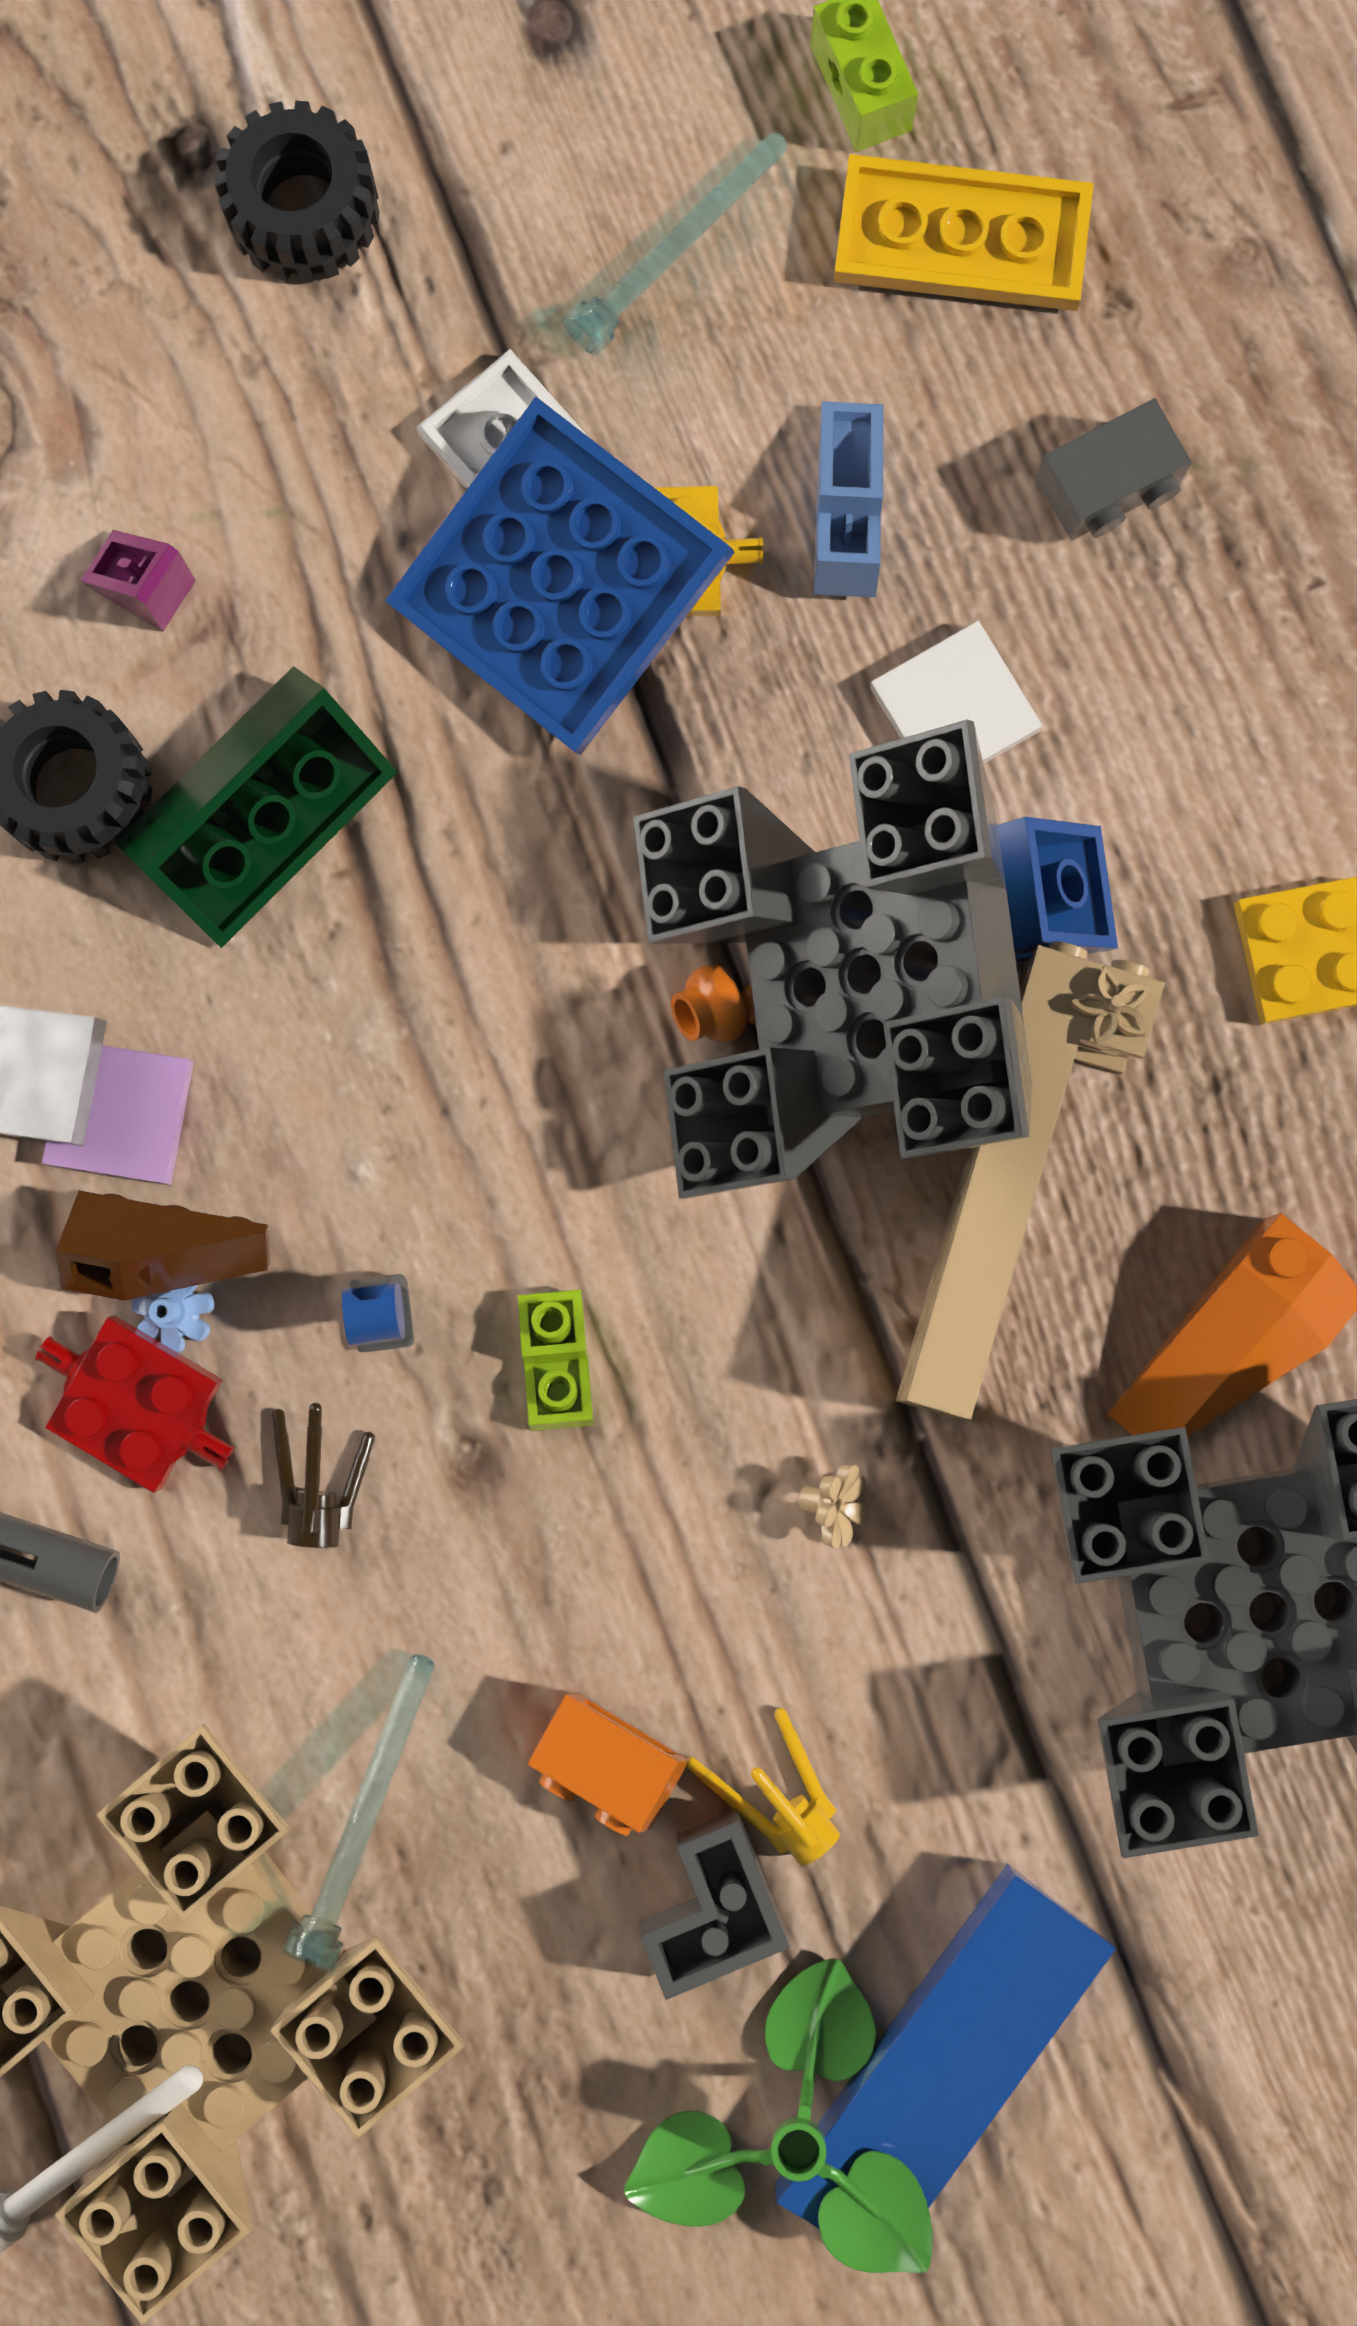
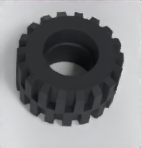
M295 100L294 109L284 110L282 101L269 104L271 113L260 116L257 110H254L245 116L248 126L244 130L234 126L226 136L231 149L220 148L216 159L220 172L214 173L215 188L219 196L218 201L236 246L243 256L249 254L252 265L261 272H264L271 266L274 277L288 282L291 273L298 274L301 283H313V273L322 271L325 272L327 279L339 275L337 268L339 263L345 261L351 267L360 259L357 246L361 245L367 248L370 246L374 238L371 225L378 224L380 211L377 203L379 197L367 150L362 139L357 140L354 127L346 119L337 123L335 112L325 106H321L318 112L314 113L308 101ZM311 175L330 183L325 195L317 203L306 209L284 211L267 204L272 191L280 183L291 177Z
M60 690L58 700H54L47 691L32 694L34 704L26 707L19 699L8 707L13 716L6 723L0 719V826L32 852L36 850L44 858L58 862L60 856H64L71 863L85 862V853L91 852L98 859L111 854L106 844L114 839L117 841L126 832L125 829L131 821L135 823L145 813L140 807L141 801H151L152 787L145 780V777L152 774L148 760L141 753L143 748L111 709L107 711L100 701L88 695L82 701L74 691ZM69 749H85L95 753L97 765L95 778L84 796L74 803L62 807L39 805L36 796V782L39 772L51 757Z

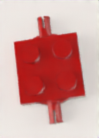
M116 1315L106 1318L91 1347L80 1355L55 1341L51 1336L47 1337L39 1347L43 1350L37 1351L35 1360L42 1362L67 1377L64 1382L63 1396L45 1426L49 1431L153 1493L162 1489L176 1462L189 1452L216 1466L220 1471L229 1462L230 1458L228 1457L233 1455L236 1447L227 1444L203 1429L206 1424L208 1406L223 1379Z

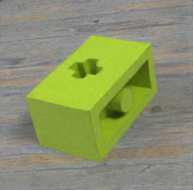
M828 0L815 5L813 9L810 46L855 152L857 153L911 132L918 100V91L879 1Z

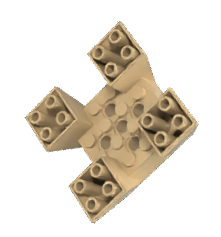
M205 1723L96 1814L139 1868L72 1926L0 1905V2077L44 2041L106 2120L110 2122L182 2067L194 2065L203 2074V2083L198 2091L114 2152L55 2214L56 2218L141 2325L146 2323L251 2232L253 2227L237 2139L309 2078L355 2137L359 2139L465 2047V2042L378 1936L344 1949L265 1851L289 1832L290 1828ZM143 1929H154L164 1936L167 1942L166 1955H155L145 1948L142 1942ZM236 1937H247L256 1942L261 1951V1961L257 1963L242 1961L234 1951L233 1939ZM195 1981L203 1985L209 1994V2005L196 2006L190 2003L183 1993V1982ZM143 2025L151 2029L157 2038L158 2049L149 2050L138 2045L132 2034V2026ZM228 2033L242 2035L251 2046L252 2056L241 2058L231 2054L225 2046L224 2035Z

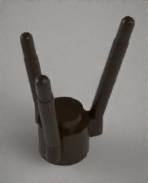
M312 1403L309 1406L305 1490L297 1491L296 1499L285 1413L281 1409H276L272 1413L282 1496L281 1524L288 1525L287 1544L311 1548L338 1547L340 1529H352L353 1507L368 1465L375 1435L370 1431L363 1434L340 1503L335 1505L336 1493L319 1491L322 1407L319 1403Z

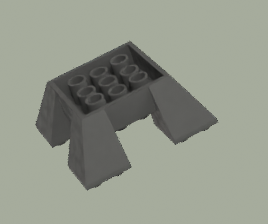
M966 719L849 754L860 841L815 852L746 788L739 786L633 817L648 943H746L759 1050L664 1070L679 1199L794 1180L863 1117L895 1111L901 1159H911L1029 1137L1032 1097L1031 1071L998 824L974 721Z
M1357 1399L1315 1405L1293 1469L1197 1485L1195 1483L1186 1427L1050 1448L1073 1582L1078 1584L1118 1577L1138 1692L1097 1720L1120 1853L1123 1858L1259 1836L1246 1768L1245 1753L1347 1737L1357 1754ZM1254 1527L1261 1536L1262 1548L1255 1559L1245 1562L1238 1553V1539L1246 1529ZM1330 1582L1336 1590L1337 1601L1331 1612L1320 1616L1314 1605L1315 1593L1320 1586ZM1267 1592L1273 1601V1614L1268 1622L1255 1627L1249 1616L1250 1604L1256 1596ZM1204 1603L1210 1612L1209 1626L1201 1635L1190 1637L1184 1626L1185 1615L1195 1604ZM1280 1658L1285 1666L1284 1680L1276 1689L1266 1691L1261 1682L1262 1670L1269 1661Z

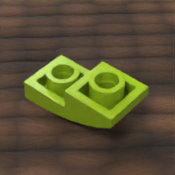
M581 1289L517 1295L530 1431L594 1426Z

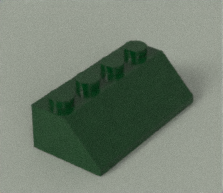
M293 666L114 844L222 948L398 771L326 689Z

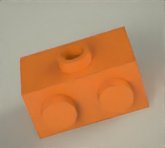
M578 1693L565 1695L527 1765L543 1774L539 1784L545 1789L570 1802H573L576 1795L598 1807L594 1817L599 1822L617 1833L628 1836L632 1829L641 1833L653 1828L690 1759Z

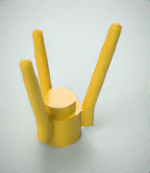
M778 1708L774 1713L775 1719L811 1801L808 1802L804 1795H799L788 1801L760 1767L753 1768L751 1770L752 1779L778 1811L773 1817L776 1825L696 1758L689 1757L688 1759L690 1760L686 1767L764 1834L780 1855L789 1851L800 1866H806L825 1854L839 1839L840 1832L830 1821V1818L837 1812V1809L823 1792L786 1710Z

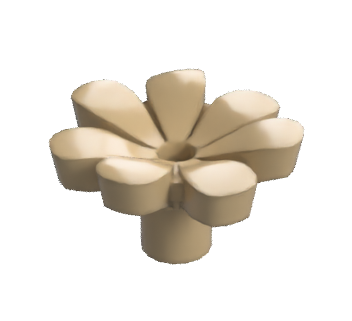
M841 1465L836 1476H824L819 1488L805 1486L799 1495L798 1505L800 1510L816 1514L815 1522L822 1526V1542L834 1549H838L840 1546L846 1547L851 1542L853 1536L851 1522L862 1525L867 1518V1504L856 1501L865 1489V1479L863 1475H858L859 1467L857 1465Z

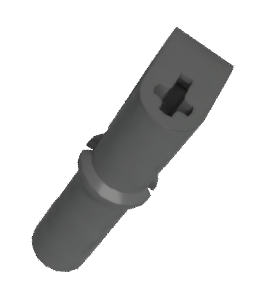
M0 1512V1544L38 1557V1560L35 1561L0 1549L1 1582L94 1613L101 1610L117 1576L120 1552Z

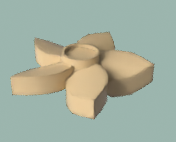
M1103 967L1096 984L1098 994H1084L1072 1001L1070 1005L1084 1015L1098 1016L1092 1026V1037L1095 1046L1110 1039L1116 1029L1127 1036L1144 1037L1146 1035L1144 1018L1136 1008L1144 1001L1150 986L1134 983L1125 986L1120 991V985L1116 976L1106 967Z

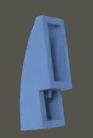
M822 401L813 594L876 598L880 571L881 510L883 503V404Z

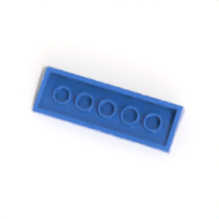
M1007 1863L875 2044L867 2064L851 2077L817 2124L825 2138V2161L841 2170L847 2176L855 2159L865 2151L876 2150L888 2153L902 2161L915 2175L929 2208L1116 1950L1114 1945ZM818 2174L812 2179L801 2182L792 2181L780 2175L774 2183L777 2204L820 2229L818 2212L821 2201L826 2193L838 2185L828 2178H821Z

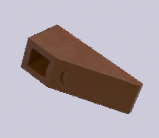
M80 1190L55 1250L61 1289L124 1301L267 1271L270 1264L268 1224L252 1222L247 1218L239 1216L224 1217L190 1211L178 1205L163 1206L130 1200L117 1194L109 1193L102 1195Z

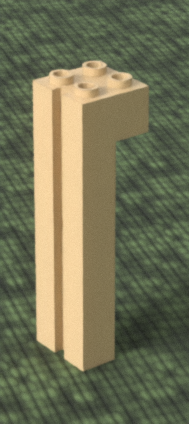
M1059 941L1050 942L1048 948L1038 945L1031 954L1030 959H1027L1021 967L1018 982L1032 1079L1029 1137L972 1147L968 1150L897 1395V1402L958 1420L972 1419L1073 1062L1077 1061L1123 1074L1128 1057L1144 1058L1165 985L1163 981L1149 978L1150 969L1125 960H1113L1111 966L1086 959L1088 952L1085 949ZM1103 967H1106L1116 976L1120 985V991L1125 986L1134 983L1150 986L1144 1001L1136 1008L1144 1018L1146 1029L1144 1037L1127 1036L1116 1029L1110 1039L1095 1046L1092 1037V1026L1098 1016L1084 1015L1070 1005L1072 1001L1084 994H1098L1096 984Z

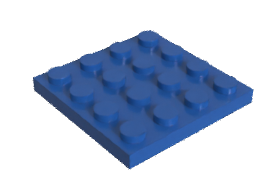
M535 396L386 598L385 602L562 743L581 756L735 552L728 544Z

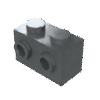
M1153 398L1045 454L1036 479L1067 535L1073 541L1088 532L1091 533L1093 538L1107 534L1125 521V513L1144 503L1147 509L1150 510L1168 502L1181 491L1179 485L1192 462L1156 398Z

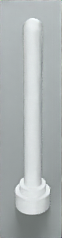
M194 2065L182 2067L18 2191L0 2190V2253L24 2236L33 2212L198 2091L203 2083L201 2070Z

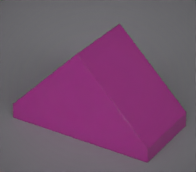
M112 530L80 581L88 588L164 632L196 580L180 552L169 543Z

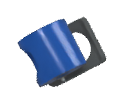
M395 1274L354 1279L350 1282V1288L342 1290V1313L349 1346L357 1345L359 1352H372L404 1348L414 1344L410 1294L407 1278L404 1275Z

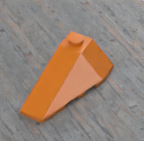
M1282 1213L1263 1218L1106 1415L1130 1435L1186 1427L1187 1437L1326 1349L1357 1311V1285L1332 1253Z

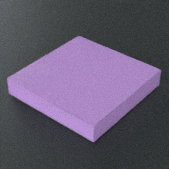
M103 1045L84 1146L46 1141L42 1164L171 1186L194 1062L185 1058Z

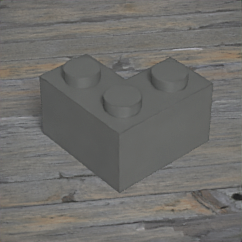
M737 1809L677 1833V1849L697 1897L641 1920L640 1937L665 2000L790 1948L786 1928Z

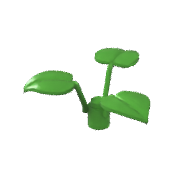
M835 1958L826 1959L802 1970L782 1989L767 2016L765 2043L770 2059L776 2066L784 2070H804L797 2117L786 2119L776 2128L772 2137L771 2148L767 2150H738L731 2153V2137L727 2128L720 2120L701 2111L675 2113L662 2121L648 2137L639 2159L624 2186V2194L634 2205L655 2218L677 2225L702 2227L725 2220L742 2204L745 2196V2183L741 2173L735 2166L737 2164L762 2163L765 2166L774 2164L782 2176L797 2182L807 2181L818 2174L821 2178H828L838 2185L823 2197L818 2212L821 2239L835 2259L854 2270L868 2273H925L930 2267L932 2256V2223L926 2198L915 2175L898 2158L888 2153L871 2150L865 2151L855 2159L846 2176L841 2170L825 2161L826 2143L823 2132L815 2122L810 2120L816 2073L831 2081L848 2079L867 2064L875 2045V2023L869 2004L840 1960Z

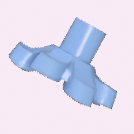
M196 1285L134 1298L132 1310L137 1314L144 1315L145 1319L138 1325L137 1329L154 1339L160 1336L162 1344L180 1353L185 1348L184 1336L196 1342H201L209 1335V1324L199 1318V1316L214 1310L213 1296L207 1292L194 1294Z

